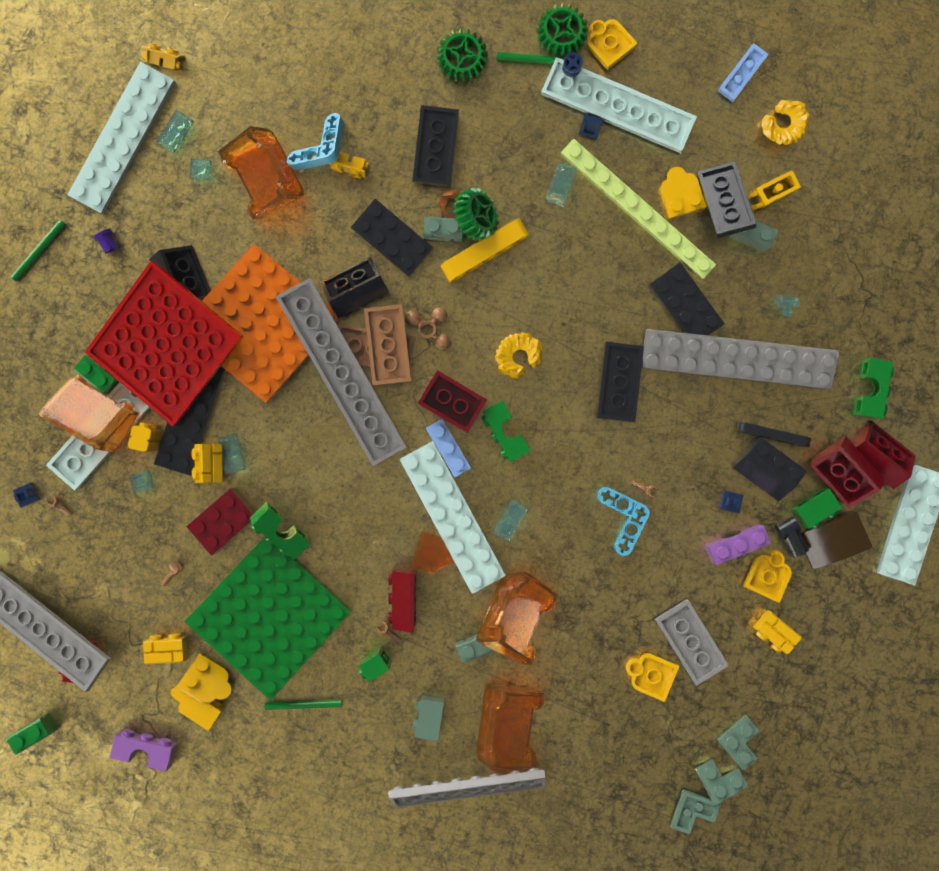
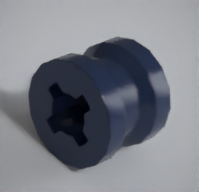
M577 53L566 55L562 66L563 73L568 77H576L582 68V57Z

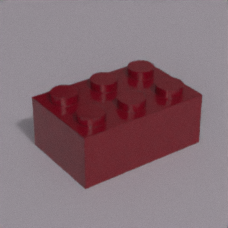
M437 370L417 404L468 433L487 399Z
M847 436L816 454L810 464L848 508L879 492L885 480Z
M230 488L186 527L212 556L221 551L252 524L250 517L256 511L236 488Z

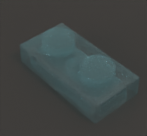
M176 110L156 142L172 153H175L194 121Z
M511 499L492 532L509 542L528 508Z

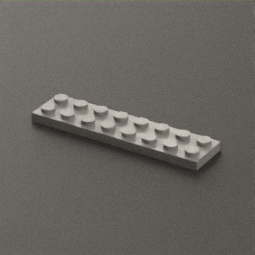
M0 571V624L83 691H89L111 658Z
M531 768L528 772L521 773V771L515 770L509 772L508 775L494 773L490 777L485 778L473 776L470 778L471 780L456 778L452 779L449 783L435 781L432 782V785L426 786L424 784H414L412 788L397 786L393 790L388 791L393 807L398 808L545 788V771L540 770V768Z

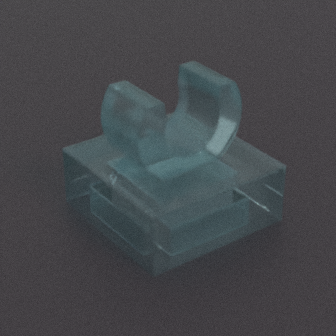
M794 295L775 296L774 303L780 307V313L783 316H792V307H799L800 299Z
M150 470L129 475L134 494L155 489Z

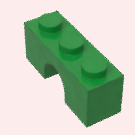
M875 358L863 359L860 378L867 379L873 384V393L869 397L859 396L856 398L854 416L884 419L888 410L886 405L887 397H889L891 387L889 386L890 379L894 374L893 362Z
M503 400L482 411L484 416L481 418L486 427L490 425L493 431L490 435L495 444L500 443L502 447L500 453L504 460L508 459L512 462L531 451L522 434L515 438H508L504 435L502 431L503 423L512 418Z
M267 501L250 517L251 528L257 534L262 533L266 536L265 539L270 545L279 547V551L285 557L289 556L295 560L310 545L308 537L294 525L286 532L276 530L283 519L281 514Z

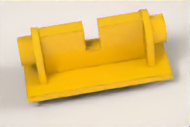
M149 43L148 46H141L142 49H146V52H143L142 59L146 63L160 66L161 59H163V67L173 70L181 69L182 62L179 59L184 58L185 55L178 54L179 50L167 48L166 51L160 49V45Z
M340 152L337 160L329 163L330 167H332L331 169L336 172L342 173L344 171L358 179L367 177L365 170H368L369 163L365 159L353 156L352 161L348 162L350 155Z

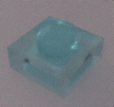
M191 159L190 178L192 180H211L212 161L210 159Z

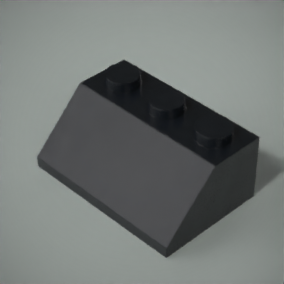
M192 245L162 249L149 259L150 261H155L201 301L210 293V288Z
M371 256L320 282L337 318L346 316L350 312L364 307L368 303L389 293Z
M754 437L732 467L777 501L782 500L796 488L807 473L806 469L762 437Z

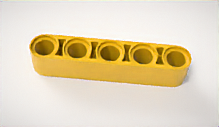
M515 219L495 231L493 235L480 240L445 261L440 267L449 282L452 283L523 241L530 234L521 219Z

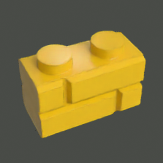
M140 422L139 426H132L130 433L132 437L129 438L127 447L143 452H157L163 431L157 429L158 425Z
M194 444L192 459L195 460V467L192 469V477L195 479V483L223 482L222 444Z
M766 610L753 626L757 630L756 635L764 642L769 640L772 643L770 647L779 654L781 652L786 655L789 654L802 639L798 633L769 610Z
M180 633L169 634L167 638H162L161 635L149 636V639L143 642L144 664L185 662L188 659L187 637H181Z

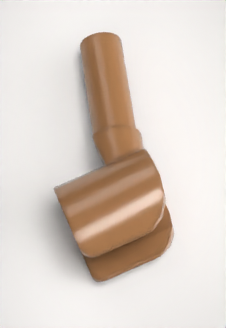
M635 480L631 483L644 490L646 495L653 498L656 496L651 495L650 490L653 488L659 491L653 485H643Z
M51 495L54 498V503L46 500L48 506L57 507L68 517L72 515L61 504L62 500L59 496Z
M178 561L168 566L171 572L162 581L161 584L163 586L182 570V566Z
M383 621L382 623L386 626L385 631L381 630L380 627H377V631L379 633H386L399 643L401 639L390 630L388 622Z

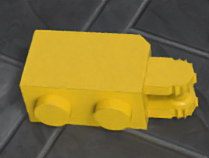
M793 170L761 185L751 194L747 195L749 201L754 198L757 203L751 206L752 212L757 209L761 210L793 194L801 186Z
M177 686L171 689L170 694L172 698L174 697L175 700L180 702L178 706L179 712L207 731L214 726L225 709L221 700L215 699L211 704H202L177 689Z

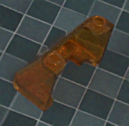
M249 126L218 151L223 165L236 169L252 200L247 204V212L252 219H261L304 195V190L294 170L288 165L287 157L277 137L270 129Z
M77 374V376H71L46 402L39 415L98 450L117 453L139 412L133 409L134 406L126 401H123V403L116 402L90 387V384L81 375Z
M526 571L506 574L505 577L500 579L478 631L477 642L524 665H532L536 657V650L530 645L541 614L551 611L555 607L558 594Z
M498 684L486 685L476 748L477 758L480 762L493 771L529 770L534 768L536 753L529 746L533 710L541 709L544 704V692Z

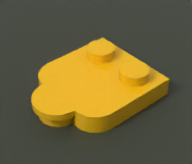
M611 19L605 23L597 20L589 27L588 49L607 70L633 51L638 45L617 20Z
M681 167L671 168L667 173V179L660 186V194L668 220L705 209L706 204L697 177L692 173H686Z
M772 550L767 555L755 557L743 587L776 603H780L792 574L791 568L785 564L784 555L778 550Z
M644 653L640 658L630 659L626 664V671L632 676L631 682L633 687L642 693L665 702L679 665L651 653Z
M201 654L197 656L177 685V689L202 704H211L215 699L224 700L231 693V686L227 682L228 672Z

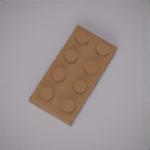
M403 304L364 308L372 385L412 382Z
M339 323L338 328L359 365L371 368L366 328ZM406 335L410 364L414 336Z

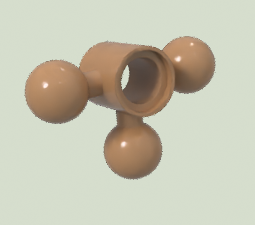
M444 308L434 309L431 321L426 320L422 322L419 313L416 311H409L406 314V323L410 326H418L422 338L426 340L434 339L436 346L442 350L450 346V338L445 334L439 335L436 329L437 323H442L447 319V312ZM427 325L433 327V332L430 335L423 333V328Z

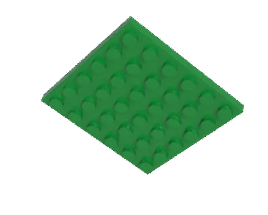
M264 537L184 622L271 701L351 612L289 556L285 557L279 551L280 548L276 545H270Z

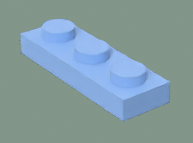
M753 43L718 89V92L733 102L768 56V53Z
M443 419L426 428L454 477L471 468Z

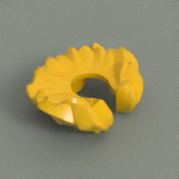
M781 100L775 106V112L777 115L779 113L788 115L791 119L790 126L788 128H780L776 123L775 117L768 114L762 120L763 134L769 140L778 145H791L805 135L810 115L806 112L805 103Z
M529 333L510 334L501 341L499 349L496 350L497 355L495 358L499 365L498 369L503 374L511 376V378L520 379L521 376L525 375L526 371L521 365L514 362V352L524 350L528 355L529 365L535 368L542 359L543 346L541 342L533 338Z

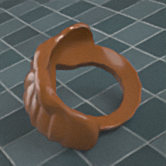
M458 190L446 191L439 198L438 207L442 208V213L446 218L456 219V215L447 213L446 205L448 199H455L459 196L461 192Z

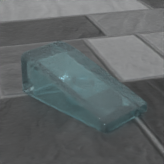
M558 163L545 199L546 201L559 206L564 205L577 168Z
M237 433L219 437L218 442L222 444L225 475L246 470Z

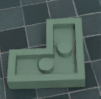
M745 714L719 736L717 740L742 770H745L758 759L745 743L759 732V729Z
M713 759L694 768L713 805L721 803L748 787L739 768L722 776Z
M683 789L670 826L673 829L690 834L696 816L715 823L721 804L713 805L710 798Z

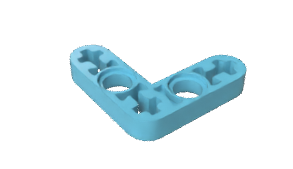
M333 113L326 118L321 145L297 150L289 154L287 163L293 170L298 171L321 166L337 160L340 154L344 130V121L340 115Z
M602 487L597 492L599 502L628 516L614 544V549L619 555L627 556L632 552L650 514L649 509L645 505L611 488ZM608 490L609 495L614 498L615 494L618 495L614 501V506L611 505L613 501L610 499L603 501L602 492L606 493ZM621 499L628 501V507L624 510L618 507V502ZM644 508L643 512L645 513V515L640 516L638 519V521H640L641 524L639 525L638 523L631 521L632 517L636 519L638 516L636 510ZM631 524L637 527V532L634 535L627 533V527ZM623 535L633 539L632 542H630L629 540L627 541V551L623 550L622 552H620L621 548L618 546L620 543L624 544L626 540L625 538H622Z

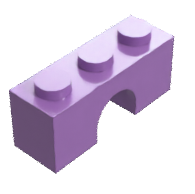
M756 524L741 530L735 536L721 538L705 545L711 562L719 565L769 545L771 542L764 525Z
M123 729L114 737L110 758L129 762L135 757L136 750L141 749L148 754L149 762L147 767L167 771L172 766L177 743L172 742L168 738L157 739L153 738L151 734L144 733L140 735L134 733L133 730Z

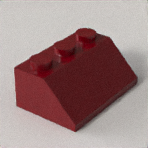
M870 420L852 443L885 479L884 484L895 489L911 478L916 455Z
M393 569L388 579L389 585H392V593L388 595V604H392V612L388 613V624H392L393 630L414 633L416 628V569Z

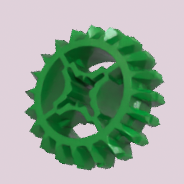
M563 3L560 8L556 4L553 5V10L550 8L546 9V14L543 13L541 20L538 21V41L542 42V48L548 47L547 53L554 51V57L557 56V53H561V57H564L566 52L569 54L572 53V50L577 53L579 47L582 48L584 41L587 40L586 33L589 30L586 26L587 19H583V13L577 14L578 7L572 10L571 4L568 5V8H564ZM571 23H573L576 26L578 35H576L574 33V30L570 27ZM548 26L551 28V31L554 32L553 39L550 37L548 33ZM566 27V31L559 34V29H565Z
M460 28L459 33L456 34L453 30L452 36L446 34V40L441 39V46L437 47L439 54L436 56L437 60H439L438 66L443 67L442 73H448L447 77L449 79L454 76V80L457 82L459 78H462L464 83L466 77L472 81L473 75L478 77L479 71H484L483 65L487 64L486 57H488V52L485 51L487 46L482 44V37L477 38L476 32L470 35L469 29L466 33H463V30ZM461 43L460 46H458V47H453L454 45ZM468 45L472 46L476 50L478 55L468 49ZM464 49H465V55H464L463 58H461V62H460V57H459V55L461 56V54H463V51H464ZM447 56L457 62L456 67L448 61ZM467 64H472L467 68H463Z
M473 187L462 191L455 198L456 203L453 204L455 208L453 213L456 215L455 220L459 223L458 227L462 228V233H466L467 238L478 241L493 235L499 224L497 220L499 215L496 213L497 208L494 206L495 201H491V196L486 195V191H481L480 188Z

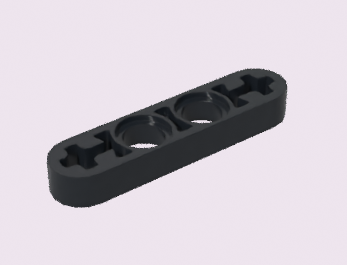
M738 422L736 431L796 446L810 447V437L745 422Z

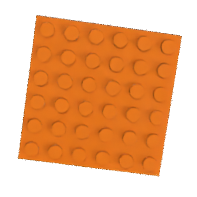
M253 244L202 302L244 336L221 367L267 404L307 359L309 354L276 299V296L301 282ZM324 302L332 318L337 324L342 319V317L337 318L333 309Z

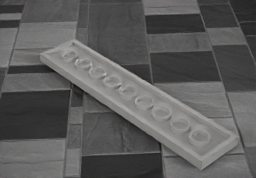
M309 278L276 296L277 301L372 466L406 448L311 279Z
M646 329L642 368L831 389L839 351Z

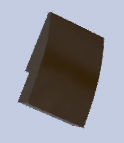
M850 511L834 519H828L815 529L810 528L800 532L809 549L806 556L812 569L841 561L873 548L859 515L855 511Z

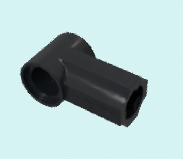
M793 516L775 525L778 535L785 541L794 558L802 556L809 551L800 533V525Z

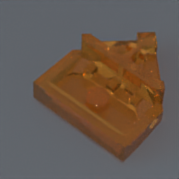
M425 531L421 532L409 566L410 568L433 574L436 570L454 563L441 537Z

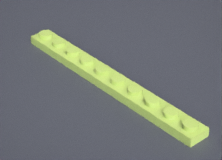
M575 139L561 152L560 155L701 280L716 266L711 259Z

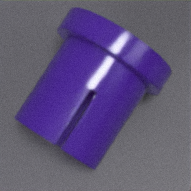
M110 228L97 233L93 237L95 241L99 242L105 254L119 248Z

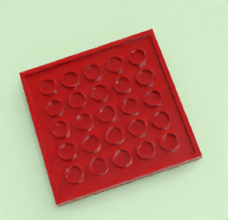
M150 261L85 353L173 427L178 424L244 336L155 261Z

